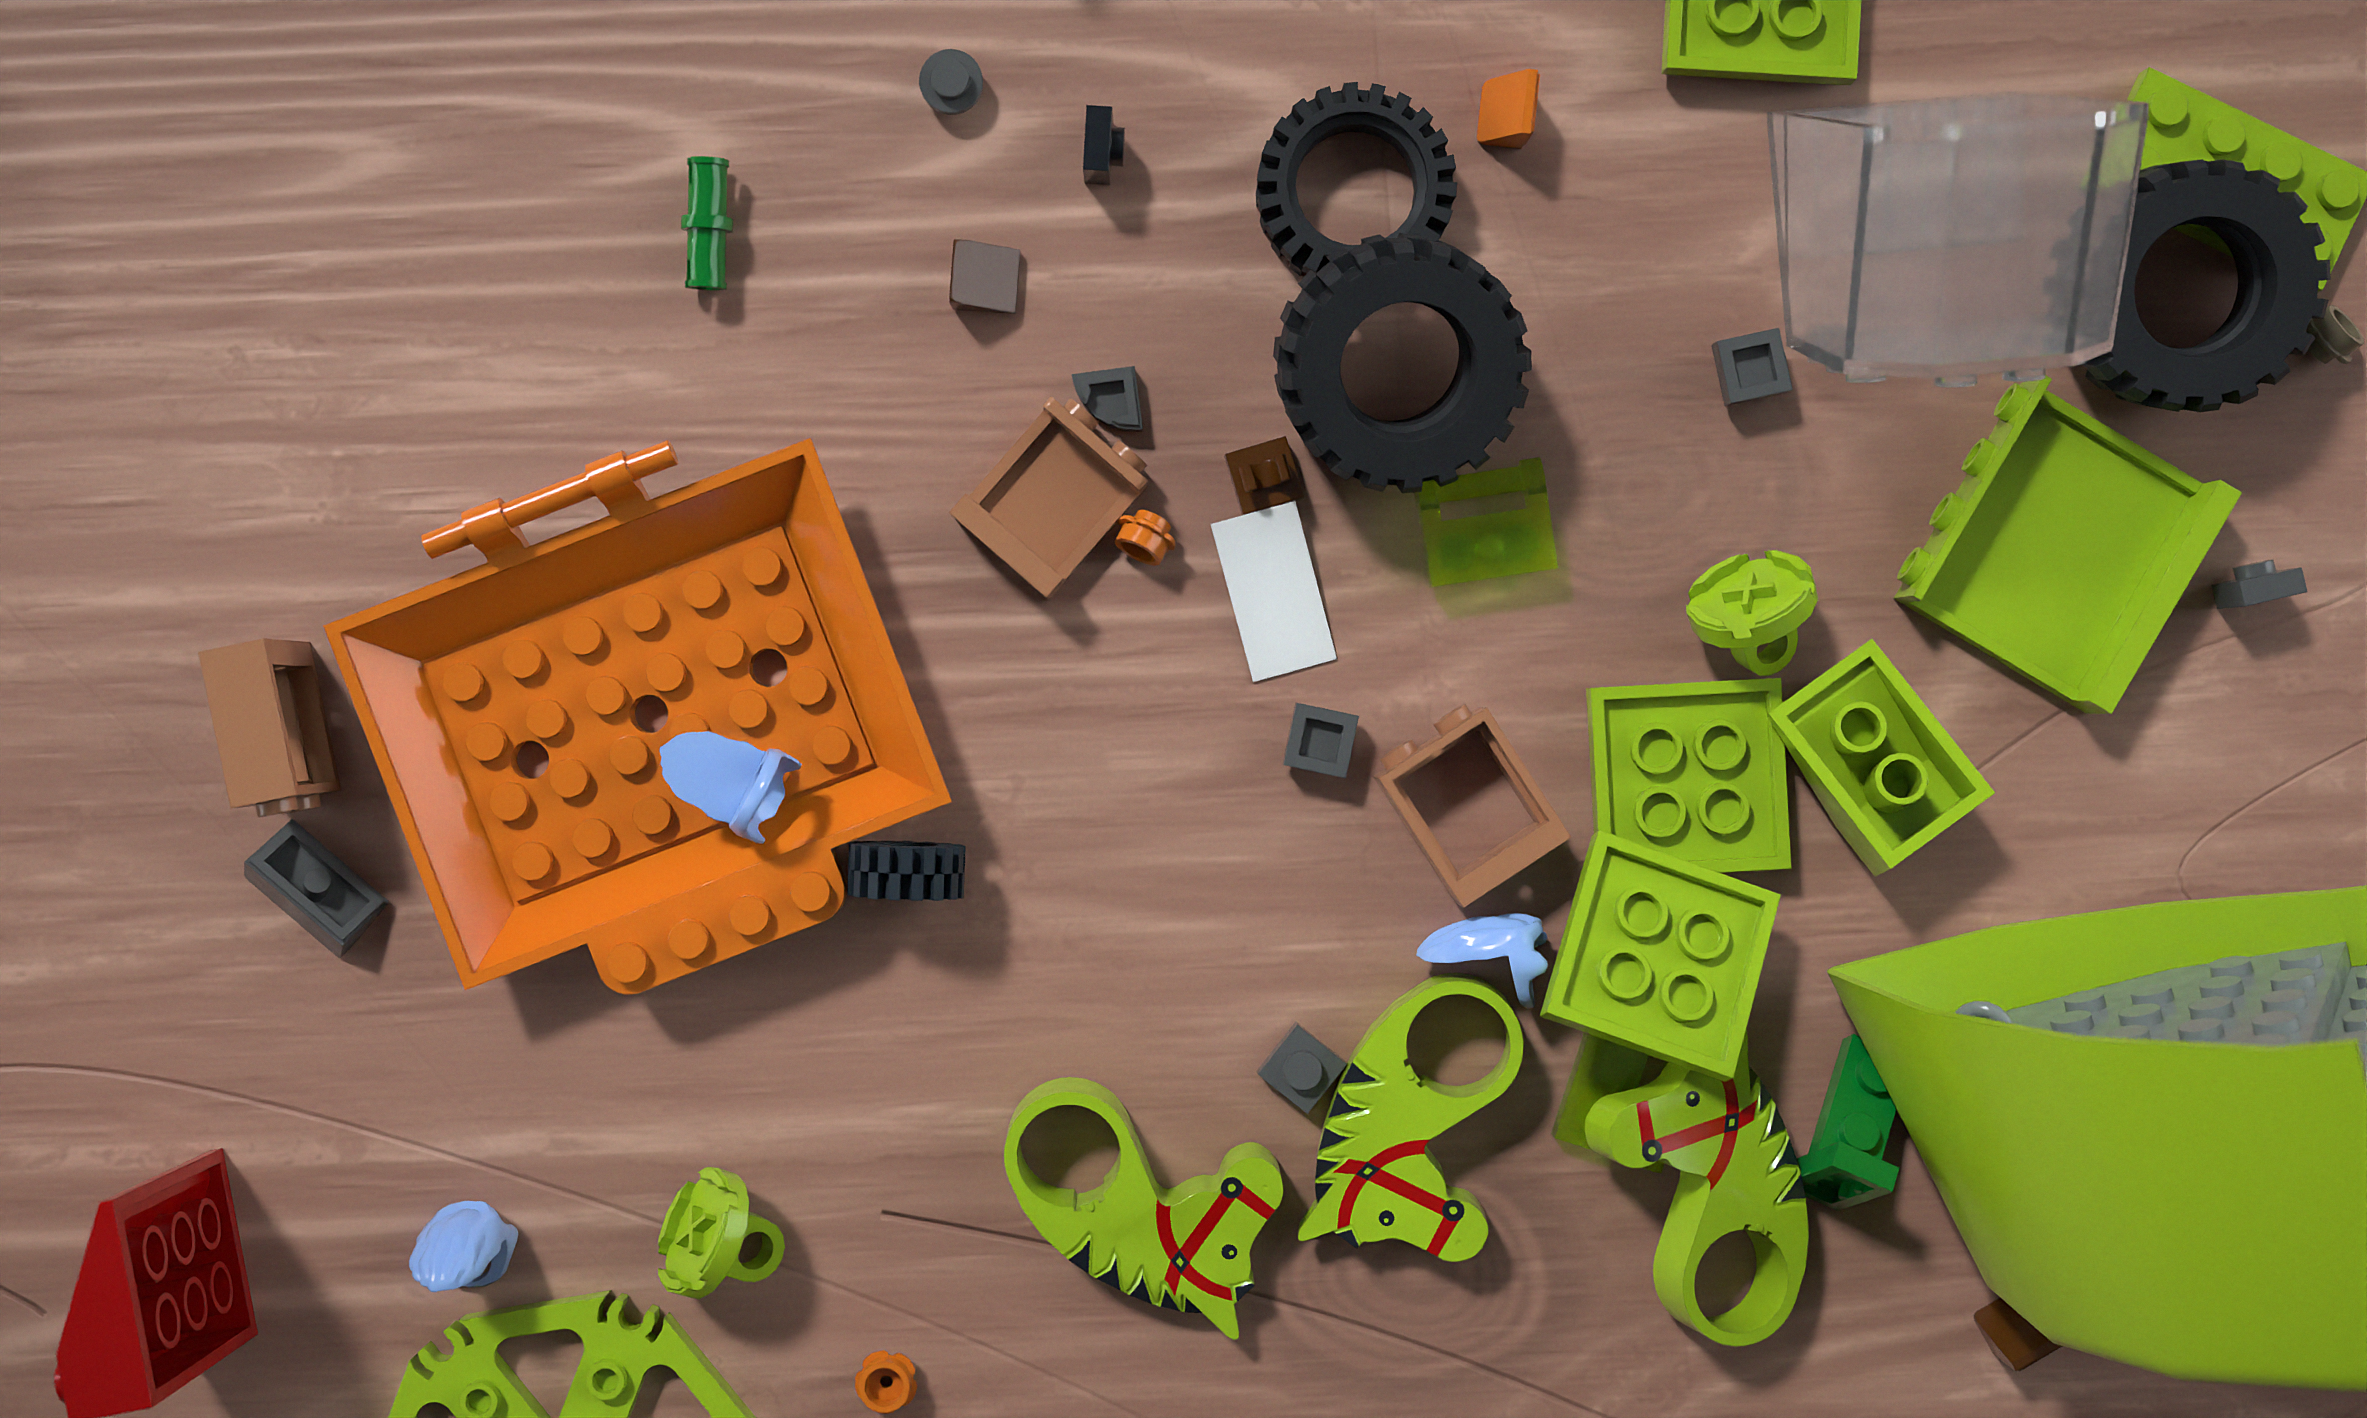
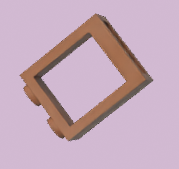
M262 638L198 652L231 809L255 806L258 818L276 814L284 815L322 807L319 795L341 791L311 642Z
M1466 704L1457 707L1437 720L1433 725L1439 734L1419 747L1416 746L1412 739H1409L1381 757L1380 761L1385 769L1373 776L1455 903L1463 908L1571 838L1569 832L1488 708L1478 707L1470 712ZM1476 732L1534 822L1459 871H1456L1399 782Z

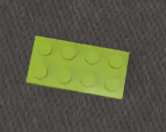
M2151 67L2140 72L2085 187L2102 194L2101 191L2115 181L2136 176V171L2155 165L2204 159V161L2230 160L2244 163L2245 170L2247 171L2264 170L2279 178L2280 184L2277 189L2279 192L2295 191L2308 205L2307 210L2299 217L2303 223H2319L2326 241L2314 247L2317 260H2330V272H2332L2367 198V171ZM2195 224L2173 227V229L2233 257L2226 243L2210 228ZM2327 280L2319 281L2318 292L2324 289Z

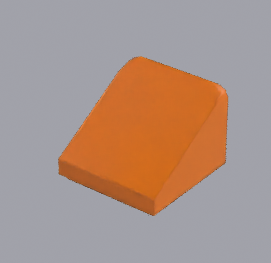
M1525 69L1491 78L1484 83L1481 91L1476 136L1478 143L1521 149L1523 145H1526L1535 128L1540 83L1538 70Z

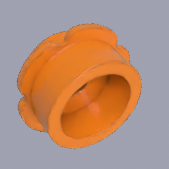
M1138 510L1135 516L1123 515L1118 520L1121 530L1115 539V545L1123 553L1139 562L1153 566L1160 565L1165 553L1169 550L1173 551L1176 547L1174 538L1168 534L1171 525L1164 518L1153 512Z
M879 1350L871 1353L864 1359L862 1371H859L855 1376V1390L868 1408L877 1413L889 1414L901 1406H907L913 1400L918 1384L913 1378L915 1366L907 1356L902 1353L890 1355L885 1350ZM889 1376L892 1378L893 1384L888 1387L883 1386L881 1378Z

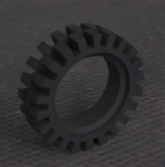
M1358 82L1344 83L1342 90L1331 92V88L1328 86L1317 90L1314 99L1306 102L1305 98L1294 104L1291 114L1286 119L1282 116L1274 126L1273 134L1264 146L1258 169L1255 193L1256 208L1259 207L1261 215L1259 222L1263 233H1268L1272 240L1271 248L1278 257L1284 255L1290 261L1289 268L1299 276L1302 272L1308 273L1311 269L1317 273L1329 263L1326 256L1342 246L1347 250L1360 246L1333 241L1318 232L1305 218L1297 197V172L1305 156L1315 145L1330 136L1340 133L1364 132L1380 137L1399 152L1410 170L1414 189L1411 211L1403 224L1386 238H1398L1399 233L1418 234L1424 239L1432 241L1441 238L1453 212L1451 210L1452 203L1457 193V182H1453V173L1456 170L1453 154L1447 155L1445 147L1448 139L1442 128L1437 132L1430 125L1433 116L1424 107L1419 112L1409 106L1411 97L1399 91L1397 97L1393 98L1384 94L1386 86L1372 83L1370 91L1358 90Z

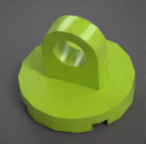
M1778 550L1764 551L1766 559L1750 561L1748 553L1739 554L1710 567L1692 584L1688 592L1690 602L1688 605L1686 604V612L1691 628L1703 642L1720 648H1730L1737 663L1760 676L1773 675L1781 671L1790 662L1798 644L1797 628L1811 616L1818 601L1811 567L1799 556ZM1769 643L1762 652L1757 654L1758 645Z
M705 1167L699 1171L700 1180L697 1183L688 1181L681 1187L666 1213L658 1239V1254L666 1256V1269L658 1268V1275L661 1283L670 1293L687 1298L701 1299L712 1293L726 1276L743 1282H757L771 1275L782 1261L785 1249L782 1232L777 1225L749 1211L746 1184L738 1174L720 1168ZM760 1232L762 1236L760 1252L751 1261L740 1263L738 1254L743 1239L749 1234Z

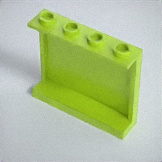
M2043 374L2022 382L2020 385L2014 383L2003 394L1994 410V416L1999 418V421L1989 438H1981L1967 454L1961 468L1962 471L1967 473L1957 492L1955 494L1952 492L1948 493L1934 510L1929 525L1935 529L1924 548H1915L1902 564L1897 579L1903 583L1893 599L2084 713L2112 714L2242 492L2222 480L2201 483L2046 390L2052 379Z

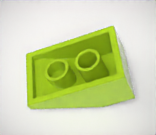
M1870 639L1767 714V717L1830 819L1875 877L1892 869L1995 794L1994 790L1873 639Z

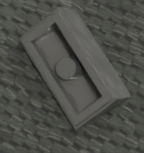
M291 819L244 862L245 878L338 958H341L355 944L389 903L385 897L294 819Z

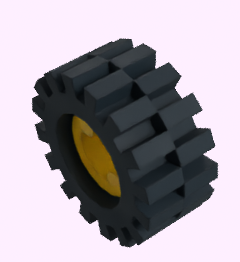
M913 841L849 842L847 895L858 898L868 897V899H903L911 901L964 898L966 846L952 843Z

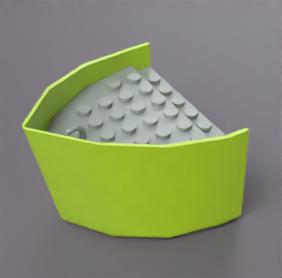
M2367 885L2326 890L2157 902L1996 925L1836 965L1827 970V974L1986 1285L2051 1342L2182 1381L2367 1392Z

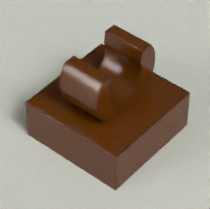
M1286 436L1225 454V461L1242 515L1304 498Z

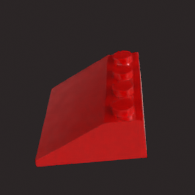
M223 1148L210 1150L99 1202L56 1351L58 1365L54 1373V1386L59 1400L65 1403L68 1418H102L153 1408L258 1335Z

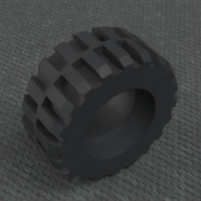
M2204 159L2148 167L2136 171V176L2132 178L2119 179L2101 191L2103 199L2099 203L2085 205L2074 219L2080 228L2075 236L2063 237L2056 253L2057 256L2065 258L2062 274H2051L2049 293L2060 294L2061 309L2052 311L2051 315L2055 330L2066 331L2070 340L2062 348L2072 363L2082 364L2088 369L2085 377L2100 389L2111 390L2116 393V398L2133 404L2176 412L2188 410L2200 413L2219 410L2224 402L2241 404L2258 396V384L2275 385L2291 371L2290 366L2284 360L2289 354L2305 355L2315 339L2313 335L2305 332L2310 320L2324 319L2329 300L2317 298L2319 281L2331 280L2330 260H2317L2314 247L2326 241L2319 223L2302 222L2299 216L2307 210L2308 205L2295 191L2279 192L2277 190L2280 184L2279 178L2264 170L2247 171L2245 170L2244 163L2230 160L2204 161ZM2186 224L2205 226L2221 237L2233 255L2238 275L2236 299L2225 322L2204 342L2189 348L2168 347L2155 341L2144 328L2139 318L2134 297L2136 274L2147 250L2167 230Z
M1399 233L1398 238H1384L1378 234L1362 238L1361 245L1347 250L1342 246L1327 255L1326 257L1329 260L1327 265L1317 273L1311 269L1298 283L1302 290L1294 302L1287 301L1280 317L1284 323L1281 336L1275 337L1273 357L1277 361L1278 372L1274 377L1277 391L1286 409L1285 412L1303 443L1316 458L1320 457L1326 462L1332 472L1345 480L1352 476L1359 479L1364 488L1383 492L1387 485H1396L1402 494L1422 492V482L1435 480L1441 488L1458 481V475L1455 470L1468 462L1475 470L1491 458L1484 451L1491 441L1496 437L1505 443L1515 428L1508 420V417L1513 407L1524 409L1529 389L1521 383L1523 372L1532 370L1531 350L1523 344L1522 336L1528 330L1522 313L1515 309L1510 302L1512 296L1499 279L1485 269V266L1462 251L1438 239L1432 241L1424 239L1418 234ZM1400 302L1425 305L1440 313L1448 321L1458 340L1459 357L1454 378L1443 396L1426 411L1403 420L1384 421L1375 419L1357 408L1345 391L1340 370L1344 348L1359 324L1379 309Z

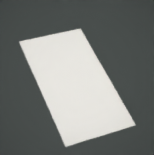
M1296 502L1285 503L1211 524L1253 682L1337 659Z

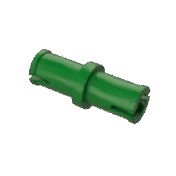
M692 156L687 158V165L689 166L688 214L681 216V229L687 231L685 288L707 291L727 290V283L725 282L726 234L733 232V219L727 217V171L729 160L710 156Z

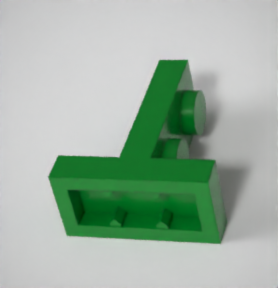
M1855 1034L1842 1040L1808 1154L1797 1158L1805 1196L1836 1211L1892 1193L1899 1172V1167L1882 1160L1896 1107L1860 1036Z

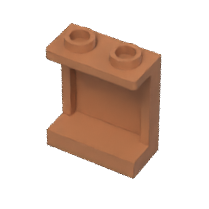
M1052 396L1043 405L1044 410L975 490L970 495L965 493L949 511L957 521L1048 600L1053 597L1114 527L1119 518L1127 512L1148 488V480L1140 474L1147 464L1137 454L1119 440L1110 448L1092 432L1099 423L1082 406L1071 398L1062 406Z

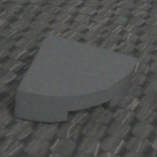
M1135 366L1072 374L1076 393L1083 406L1092 416L1103 424L1117 430L1143 432Z

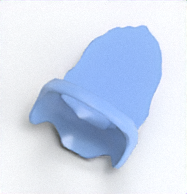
M709 731L687 732L677 735L661 746L659 750L662 757L660 762L663 768L662 775L678 798L700 808L708 817L730 824L729 828L737 836L760 844L765 842V838L759 832L758 825L762 821L775 816L780 803L785 797L784 773L799 770L802 765L797 759L779 749L769 748L767 751H762L746 741L728 739Z
M1511 913L1497 917H1472L1452 923L1433 932L1418 947L1416 956L1424 961L1433 963H1457L1509 956L1519 1003L1529 1009L1535 1006L1532 980L1538 975L1545 973L1548 968L1547 960L1534 948L1544 944L1548 936L1543 931L1541 919L1528 914Z
M466 1200L450 1204L437 1211L417 1237L416 1246L409 1259V1268L412 1271V1276L414 1280L420 1282L421 1286L427 1287L431 1292L453 1290L461 1286L468 1288L485 1287L498 1281L507 1271L518 1239L517 1228L512 1224L504 1223L497 1211L486 1202ZM491 1261V1267L489 1271L481 1275L487 1267L488 1263Z

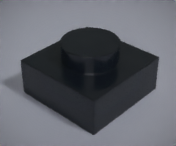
M1086 105L1083 157L1085 184L1110 185L1111 166L1123 167L1125 127H1113L1112 106Z

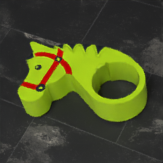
M1445 973L1436 975L1419 983L1395 999L1372 1022L1353 1050L1339 1078L1324 1121L1317 1152L1315 1172L1316 1199L1300 1220L1298 1227V1239L1300 1241H1307L1333 1231L1357 1249L1362 1242H1377L1394 1238L1411 1243L1442 1260L1450 1262H1460L1472 1258L1482 1249L1488 1237V1225L1481 1203L1471 1192L1449 1186L1445 1183L1442 1167L1426 1147V1144L1432 1138L1499 1097L1511 1085L1520 1069L1523 1057L1521 1027L1510 1003L1496 987L1470 974ZM1453 994L1470 995L1488 1003L1502 1017L1506 1030L1505 1048L1501 1059L1494 1069L1476 1082L1459 1086L1438 1083L1424 1074L1418 1077L1411 1065H1408L1405 1061L1408 1059L1406 1048L1407 1035L1415 1016L1433 1000Z
M1746 1029L1733 1079L1724 1082L1669 1062L1654 1081L1635 1089L1600 1098L1594 1103L1585 1119L1586 1140L1594 1152L1630 1168H1644L1656 1161H1660L1680 1170V1179L1654 1256L1653 1278L1655 1289L1661 1303L1675 1319L1709 1339L1727 1346H1747L1760 1342L1772 1335L1785 1322L1794 1307L1804 1276L1809 1240L1806 1196L1799 1165L1786 1127L1771 1095L1758 1075L1749 1066ZM1745 1230L1752 1240L1756 1253V1272L1752 1286L1744 1299L1730 1311L1717 1316L1705 1317L1698 1306L1695 1296V1275L1698 1264L1705 1251L1718 1238L1733 1231Z
M1063 1077L1047 1081L1031 1090L1020 1101L1011 1117L1004 1148V1163L1008 1179L1021 1208L1039 1233L1069 1261L1096 1279L1152 1305L1180 1312L1203 1313L1227 1337L1233 1340L1238 1339L1239 1328L1234 1304L1255 1286L1253 1271L1251 1270L1250 1249L1255 1237L1278 1208L1283 1197L1282 1178L1276 1157L1270 1150L1259 1143H1242L1226 1153L1216 1174L1197 1175L1173 1188L1166 1189L1156 1181L1126 1108L1109 1089L1088 1079ZM1077 1105L1095 1111L1111 1125L1118 1138L1120 1151L1114 1165L1104 1176L1102 1185L1087 1192L1076 1193L1075 1189L1050 1185L1032 1172L1023 1157L1020 1137L1027 1125L1037 1115L1056 1106Z

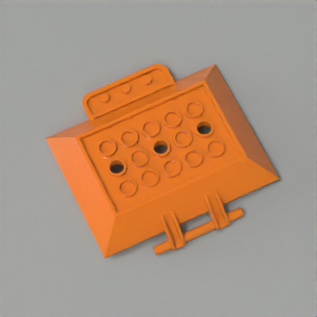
M812 438L650 499L640 479L679 464L671 442L666 440L630 455H627L623 450L585 464L586 472L508 502H504L502 498L494 499L461 513L462 519L421 535L424 549L431 559L473 544L485 555L487 563L323 625L465 990L587 943L600 978L610 989L621 994H637L828 920L843 907L848 889L847 880L834 847L952 802ZM595 496L607 508L610 514L531 546L519 527L522 524ZM769 649L780 652L787 662L785 678L779 684L772 687L761 684L756 679L753 671L754 661L757 656ZM649 695H655L662 699L668 709V719L665 725L653 733L642 729L637 723L635 716L638 703ZM709 731L728 739L746 741L762 751H767L769 748L779 749L797 759L802 765L799 770L784 773L785 797L780 803L775 816L762 821L758 825L759 832L765 838V842L760 844L737 836L729 828L730 824L712 819L700 808L678 798L662 775L660 747L677 735L687 732ZM530 741L540 743L546 749L549 757L546 771L537 778L526 776L520 770L517 762V756L521 747Z

